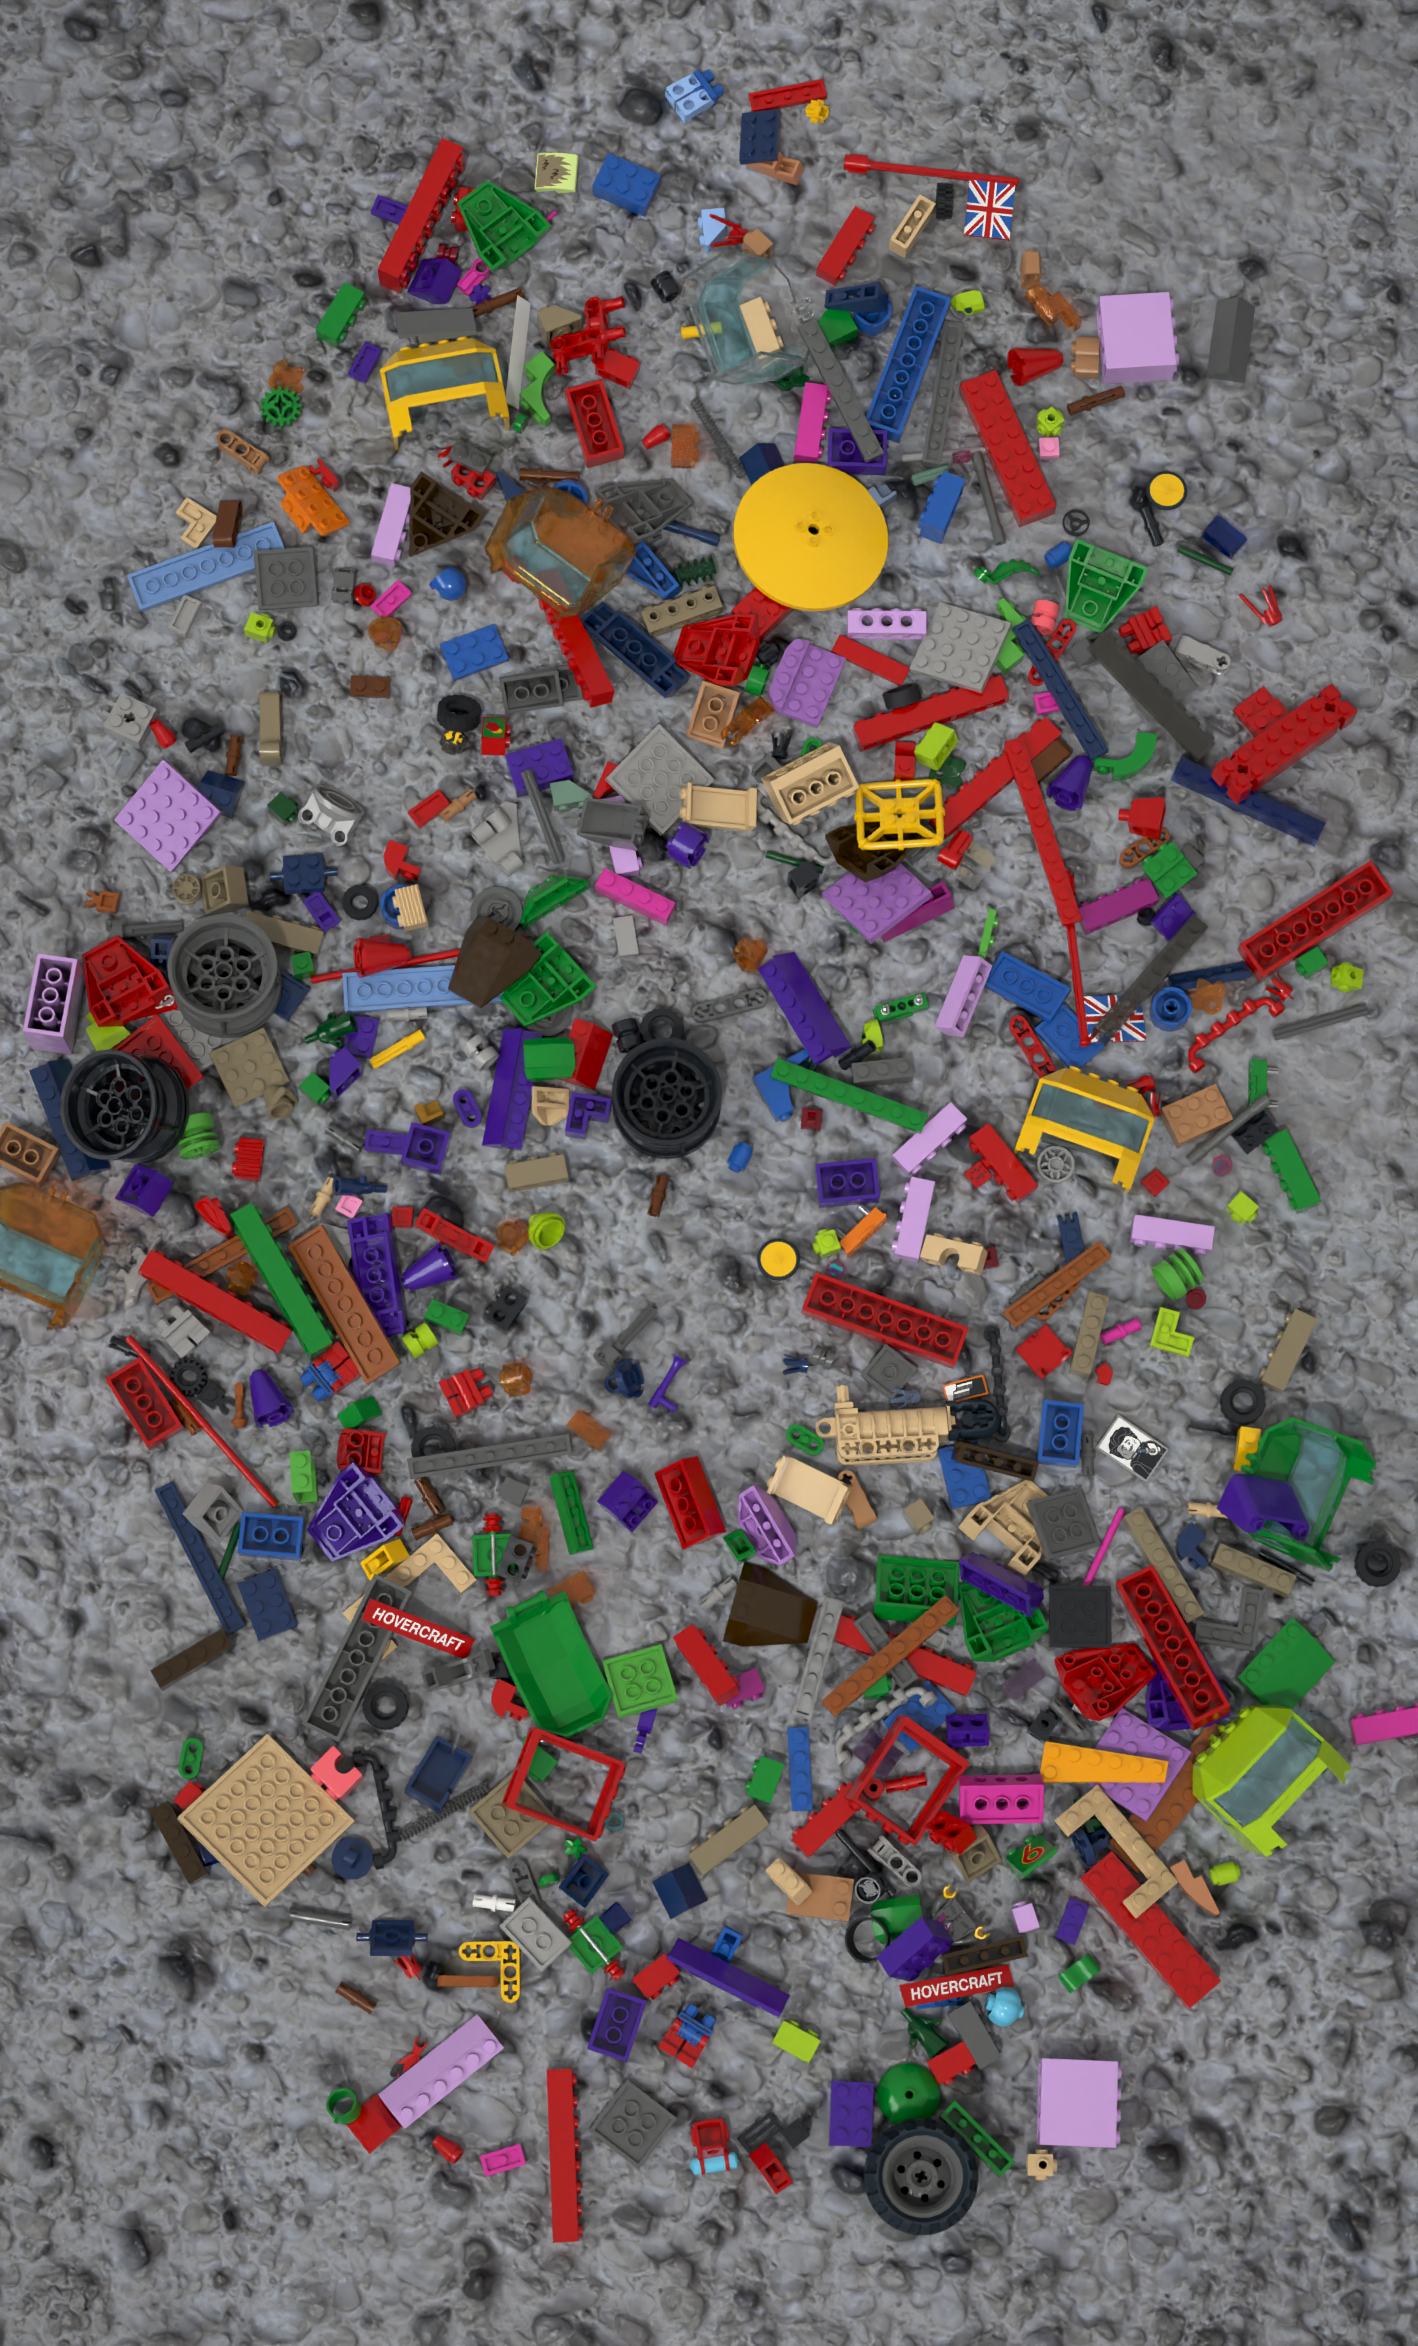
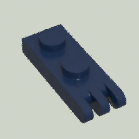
M1077 1212L1072 1213L1073 1221H1070L1069 1214H1065V1222H1062L1061 1215H1057L1066 1265L1085 1252Z

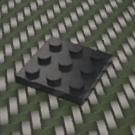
M1049 1585V1648L1110 1649L1111 1586Z

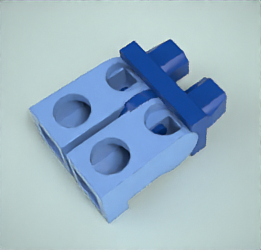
M709 69L703 72L696 70L693 74L680 79L665 89L666 99L673 109H676V113L685 125L699 113L714 107L717 99L724 94L720 84L710 87L709 83L714 81V76Z

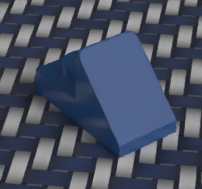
M725 1925L711 1955L730 1963L744 1934Z

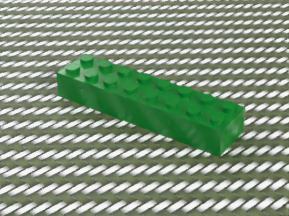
M251 1202L231 1213L230 1223L311 1361L332 1348V1339L334 1337L328 1328L324 1329L322 1323L324 1320L319 1311L315 1312L312 1308L314 1303L308 1293L304 1294L300 1278L298 1276L294 1277L292 1273L293 1266L288 1258H283V1249L278 1241L274 1242L270 1226L262 1221V1212L258 1206L254 1207Z

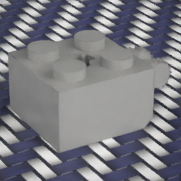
M122 692L116 703L103 698L101 703L111 708V712L108 713L102 709H97L95 713L106 719L103 725L105 733L141 750L152 730L149 724L159 717L157 709Z

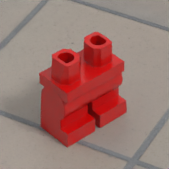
M1157 606L1150 608L1145 613L1129 618L1127 623L1119 627L1118 632L1122 639L1131 636L1133 641L1126 644L1129 655L1139 653L1141 656L1161 640H1164L1167 646L1170 645L1172 637L1166 624H1163L1164 620Z
M480 1368L471 1371L466 1369L461 1373L438 1382L456 1419L485 1405L484 1401L493 1396L489 1385L478 1389L475 1384L485 1379Z

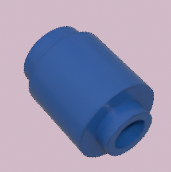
M1062 541L1048 550L1047 554L1044 555L1047 565L1053 569L1069 561L1072 546Z
M738 1142L726 1162L729 1165L728 1168L736 1173L745 1171L753 1155V1148L746 1143Z

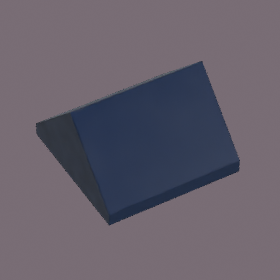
M757 443L739 457L743 469L747 472V478L751 486L768 472L785 466L775 443Z
M582 1854L558 1888L568 1897L586 1908L609 1876V1873L585 1854Z
M689 1863L666 1873L652 1882L670 1919L708 1901Z

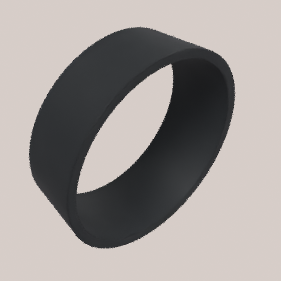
M861 1917L854 1920L848 1926L845 1933V1946L851 1957L858 1962L873 1963L878 1960L877 1957H865L855 1947L854 1932L857 1926L866 1920H873L878 1923L885 1933V1949L891 1944L890 1932L882 1921L870 1917Z

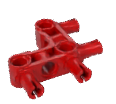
M623 296L609 300L598 297L589 298L585 302L584 316L586 318L585 329L573 334L568 333L557 336L551 340L550 348L553 351V359L556 361V373L558 375H563V369L565 374L568 373V361L591 354L593 364L599 365V358L600 363L603 364L605 361L604 350L608 347L609 343L627 336L624 325L609 329L608 314L614 310L625 308Z

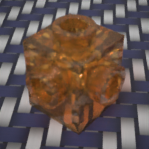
M235 1261L232 1268L228 1267L225 1279H228L226 1291L246 1296L250 1286L253 1287L256 1280V1275L253 1274L255 1267L243 1261Z

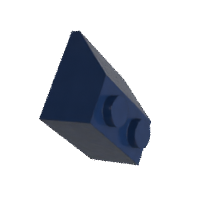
M208 770L199 782L197 789L222 811V816L233 819L246 782Z

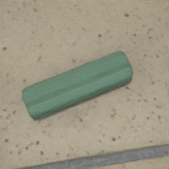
M943 464L941 467H934L915 473L911 476L914 485H919L935 480L937 476L941 477L943 471L949 473V469L946 464Z

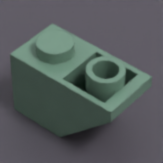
M570 780L550 783L554 811L564 813L572 808L583 809L585 798H593L590 793Z

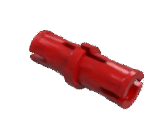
M925 1773L913 1776L902 1775V1778L884 1781L887 1794L902 1790L907 1792L912 1788L927 1786Z

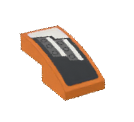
M985 1375L943 1385L946 1401L955 1400L959 1403L961 1400L976 1399L990 1394Z

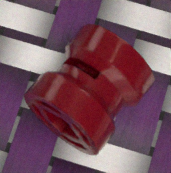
M440 243L436 259L447 258L456 266L459 247L452 246L447 248L446 244Z

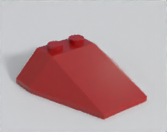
M738 613L683 626L673 657L677 660L676 665L716 685L736 686L748 679L760 645L758 616Z
M118 936L82 954L89 1011L98 1027H115L127 1024L156 1008L170 989L161 972Z

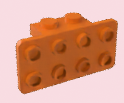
M302 465L278 475L277 481L287 492L280 506L302 534L309 532L312 525L321 536L328 535L349 525L350 521L306 466Z

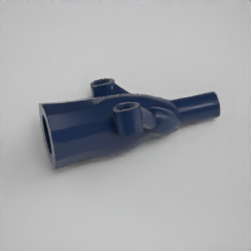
M364 1175L360 1176L359 1179L336 1176L332 1182L333 1194L336 1196H360L373 1192L386 1193L387 1191L386 1185L373 1184Z

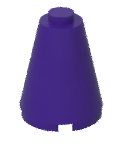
M1085 755L1076 756L1048 786L1046 790L1047 796L1050 799L1053 797L1056 800L1055 804L1069 811H1075L1076 808L1080 810L1083 807L1093 769V763L1089 757Z
M442 1242L433 1246L402 1273L403 1278H401V1282L406 1290L409 1288L411 1291L456 1280L460 1277L459 1273L455 1275L454 1270L457 1267L447 1248L444 1250L441 1248Z
M263 1369L253 1371L249 1377L256 1426L264 1428L263 1425L269 1424L270 1427H274L287 1421L290 1418L289 1414L291 1412L294 1414V1408L268 1371Z

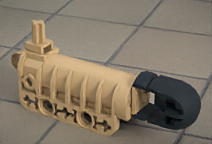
M840 1385L836 1386L837 1403L834 1404L835 1418L820 1419L816 1424V1434L821 1438H836L837 1459L843 1466L928 1462L935 1459L939 1442H946L947 1437L949 1441H956V1439L959 1440L960 1438L962 1440H976L992 1436L1000 1426V1416L996 1406L983 1399L961 1400L959 1403L955 1400L946 1401V1407L858 1412V1408H853V1402H849L848 1386ZM968 1411L966 1415H962V1425H967L970 1429L958 1428V1430H952V1425H956L955 1416H951L950 1412ZM827 1423L831 1430L824 1434L820 1432L819 1426ZM904 1448H911L912 1451H906ZM864 1450H869V1451H871L872 1453H871V1454H866V1453H864L863 1451H864Z

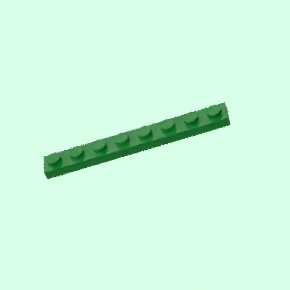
M777 1058L770 1078L920 1134L928 1116V1113Z

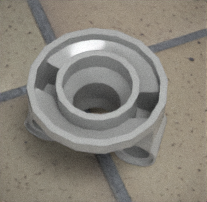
M317 785L305 807L300 809L298 818L303 824L315 823L319 828L331 834V840L335 845L342 846L353 840L354 831L365 812L356 801L342 792L324 785ZM308 810L313 814L312 819L307 816ZM340 831L345 834V840L340 838Z

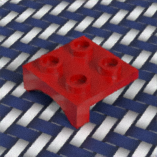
M1047 1324L1034 1332L1015 1349L1041 1381L1073 1354L1069 1347H1065Z

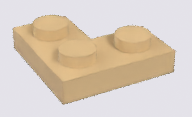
M186 497L176 511V515L190 524L181 536V541L196 550L200 548L214 529L217 516Z

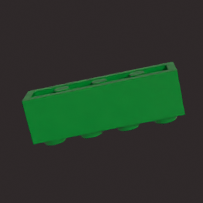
M1287 1129L1273 1134L1263 1142L1261 1147L1265 1156H1269L1272 1162L1270 1167L1273 1173L1277 1174L1280 1179L1279 1186L1281 1190L1286 1192L1289 1197L1287 1199L1291 1210H1295L1296 1214H1299L1319 1205L1321 1199Z
M953 2101L938 2116L945 2124L961 2134L971 2147L973 2153L997 2177H1001L1015 2163L956 2101Z

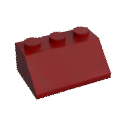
M575 1018L568 1037L574 1043L575 1069L571 1078L558 1080L595 1091L613 1034L594 1023Z

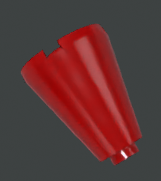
M1015 347L1012 348L1013 350H1009L1007 356L1008 369L1012 368L1013 373L1010 377L1017 387L1024 386L1060 369L1064 361L1062 353H1059L1057 349Z
M367 938L355 939L358 945L353 947L355 968L360 970V973H357L359 978L405 965L407 960H410V950L406 948L405 944Z

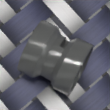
M817 1345L810 1364L815 1366L821 1365L823 1369L829 1371L836 1351H827L822 1346Z

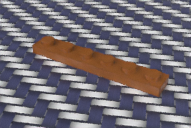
M1098 1241L1004 1310V1316L1016 1329L1111 1259L1112 1256L1102 1243Z

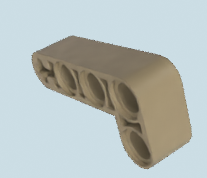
M259 692L260 761L262 766H282L280 692Z

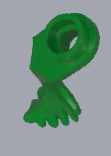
M1011 559L1009 563L1001 562L992 574L983 566L981 568L976 566V571L973 573L984 584L989 581L993 585H996L1008 576L1020 572L1040 575V572L1035 567H1032L1029 562L1025 563L1024 560L1016 562L1015 559Z

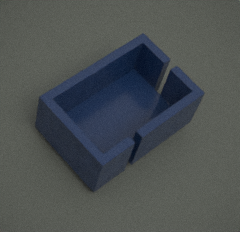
M437 1735L406 1785L404 1793L441 1814L450 1799V1794H453L470 1766L473 1756L458 1747L455 1748L454 1754H452L453 1744Z

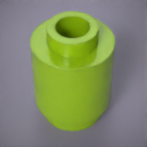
M1233 1861L1215 1865L1212 1869H1209L1212 1885L1222 1886L1237 1882L1238 1877L1241 1876L1238 1864L1234 1865Z

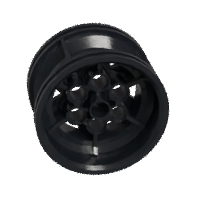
M657 1038L638 1045L623 1058L613 1079V1116L621 1136L635 1150L659 1159L684 1157L701 1148L710 1139L717 1127L721 1111V1080L713 1061L699 1047L681 1039ZM664 1065L659 1075L648 1071L653 1067ZM685 1070L691 1073L697 1081H685ZM668 1076H674L677 1080L674 1083H668L665 1079ZM649 1082H655L657 1087L649 1089L646 1085ZM633 1086V1088L639 1093V1097L629 1102V1096ZM683 1089H689L691 1095L685 1097L680 1092ZM651 1101L653 1106L647 1109L642 1106V1103ZM704 1102L703 1110L699 1116L694 1107ZM679 1108H684L687 1110V1114L680 1116L676 1111ZM665 1114L668 1119L661 1122L657 1119V1116ZM640 1122H649V1129L641 1125ZM674 1128H678L679 1130H681L680 1132L672 1134Z
M101 1050L86 1056L71 1070L62 1089L60 1114L68 1138L82 1153L96 1159L120 1160L128 1163L143 1164L161 1159L179 1143L188 1123L189 1096L182 1077L165 1060L151 1055L131 1054L119 1050ZM117 1075V1077L112 1080L111 1084H108V1082ZM141 1076L145 1078V1081L142 1082ZM121 1135V1144L114 1141L113 1138Z

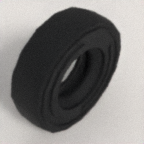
M354 885L344 893L342 906L350 918L366 920L376 912L378 898L370 887ZM356 896L367 898L368 904L364 909L359 910L353 907L352 901Z

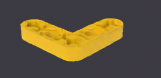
M465 1942L460 1946L459 1955L465 1961H501V1997L507 2003H514L518 2000L520 1996V1950L514 1942ZM481 1945V1958H476L477 1953H472L469 1958L466 1957V1954L462 1953L466 1946H470L472 1950H477L476 1946ZM488 1945L495 1948V1954L492 1957H486L483 1954V1949ZM508 1945H512V1948L516 1949V1953L512 1954V1960L517 1959V1964L511 1962L504 1964V1959L508 1960V1954L504 1953V1949H508ZM508 1966H513L516 1969L515 1977L507 1978L504 1970ZM517 1980V1985L512 1984V1989L516 1991V1995L510 2000L508 1996L504 1995L508 1991V1984L504 1985V1981L513 1982Z

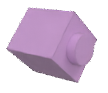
M1026 1901L1014 1904L1015 1909L1011 1910V1914L1018 1935L1038 1929L1039 1923L1032 1903L1027 1904Z

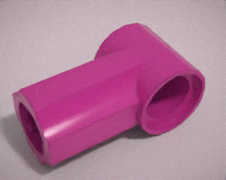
M478 258L456 286L464 295L469 297L474 292L473 287L475 285H480L490 277L491 270ZM479 267L486 268L484 272L477 271Z

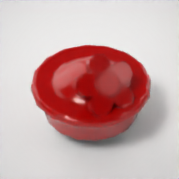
M358 584L354 589V596L359 604L367 607L374 603L376 592L369 584Z

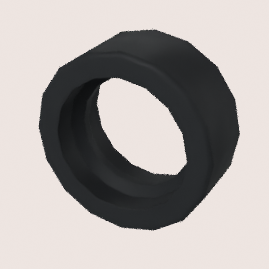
M917 683L902 685L882 694L886 709L888 710L904 707L922 699Z

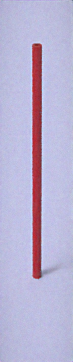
M460 948L411 957L410 960H407V964L396 968L458 957ZM352 968L310 976L311 983L315 984L343 978L342 973L360 972L359 968Z
M133 1336L127 1337L125 1341L274 1509L279 1504L277 1500Z

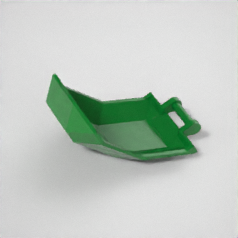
M542 1590L528 1600L513 1607L511 1605L506 1607L505 1610L508 1618L490 1626V1629L508 1671L536 1727L553 1735L568 1738L604 1720L613 1693L605 1681L582 1634L565 1591L547 1599Z

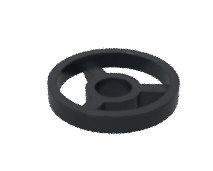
M1078 509L1068 511L1062 521L1064 531L1076 537L1085 534L1090 525L1088 515ZM1071 513H1080L1086 520L1081 521L1077 517L1073 518ZM1067 516L1070 520L1071 532L1065 527L1064 522ZM1076 521L1079 523V526L1075 527L1072 523ZM1087 524V528L1083 532L1074 533L1082 525Z

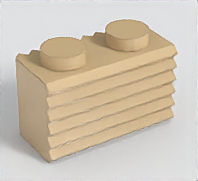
M418 884L396 889L392 900L394 907L399 908L400 915H397L399 927L403 926L406 932L428 926Z
M780 1857L766 1869V1873L771 1880L796 1905H800L812 1893L807 1883Z

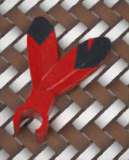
M417 2037L414 2041L415 2046L412 2054L399 2061L392 2068L390 2076L397 2077L420 2061L419 2056L427 2046V2041H425L423 2047H419L417 2041L420 2038Z

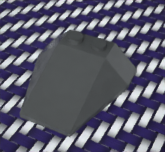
M672 478L612 484L596 490L595 493L604 520L624 544L637 543L655 536L693 504Z

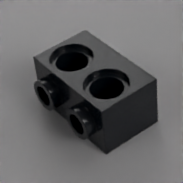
M809 860L788 872L787 884L797 899L818 887V874L820 872L814 863L811 864Z
M1262 1111L1232 1133L1231 1137L1248 1155L1276 1133L1278 1128L1269 1116Z
M509 1285L505 1289H500L496 1295L498 1300L494 1306L490 1305L484 1313L486 1315V1323L505 1335L528 1303L526 1296ZM513 1296L516 1298V1302L513 1305H508L505 1303V1299ZM497 1313H503L505 1319L498 1322L494 1320V1316Z
M513 1534L510 1535L496 1575L518 1583L522 1579L526 1580L530 1570L527 1564L529 1559L533 1560L537 1548H534L535 1542ZM518 1544H523L526 1547L525 1555H519L516 1552ZM514 1563L519 1566L520 1571L518 1574H512L509 1571L510 1564Z

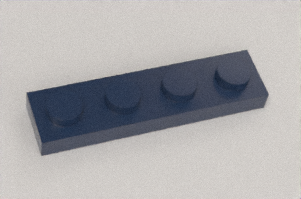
M1242 961L1169 975L1167 977L1170 987H1176L1185 991L1214 984L1221 985L1230 981H1241L1250 978V970L1246 962Z

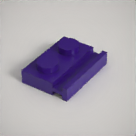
M1175 893L1150 923L1166 938L1167 942H1172L1196 913L1191 910L1190 906L1179 894Z
M354 1016L358 1031L357 1033L346 1035L344 1048L355 1057L370 1059L373 1055L380 1021L379 1019Z

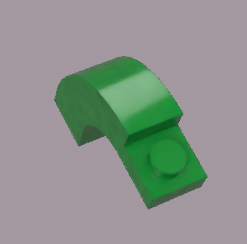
M1137 732L1134 751L1130 756L1121 760L1097 758L1093 763V771H1097L1101 775L1112 773L1111 781L1127 780L1138 775L1147 767L1153 756L1157 734Z

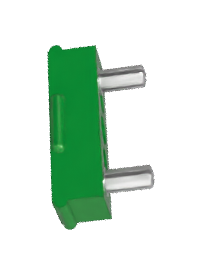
M921 992L875 1006L872 1011L875 1019L880 1024L912 1016L914 1013L930 1009L925 992ZM902 1005L905 1009L899 1010L898 1006Z
M1253 1058L1248 1063V1108L1263 1094L1267 1096V1074L1278 1075L1279 1073L1278 1068L1267 1067V1061ZM1271 1102L1272 1104L1267 1107L1269 1109H1278V1102Z

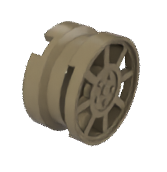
M180 875L174 880L172 885L175 899L183 905H192L201 897L200 883L193 875Z

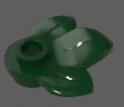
M778 360L774 364L773 373L777 377L776 384L780 390L790 391L793 387H803L805 382H809L810 378L802 374L804 366L800 360H792L787 364Z
M949 755L938 771L931 768L929 778L932 780L937 779L948 788H957L963 785L959 775L964 771L966 762L961 759H951V755ZM941 772L943 775L941 777H937L935 773Z

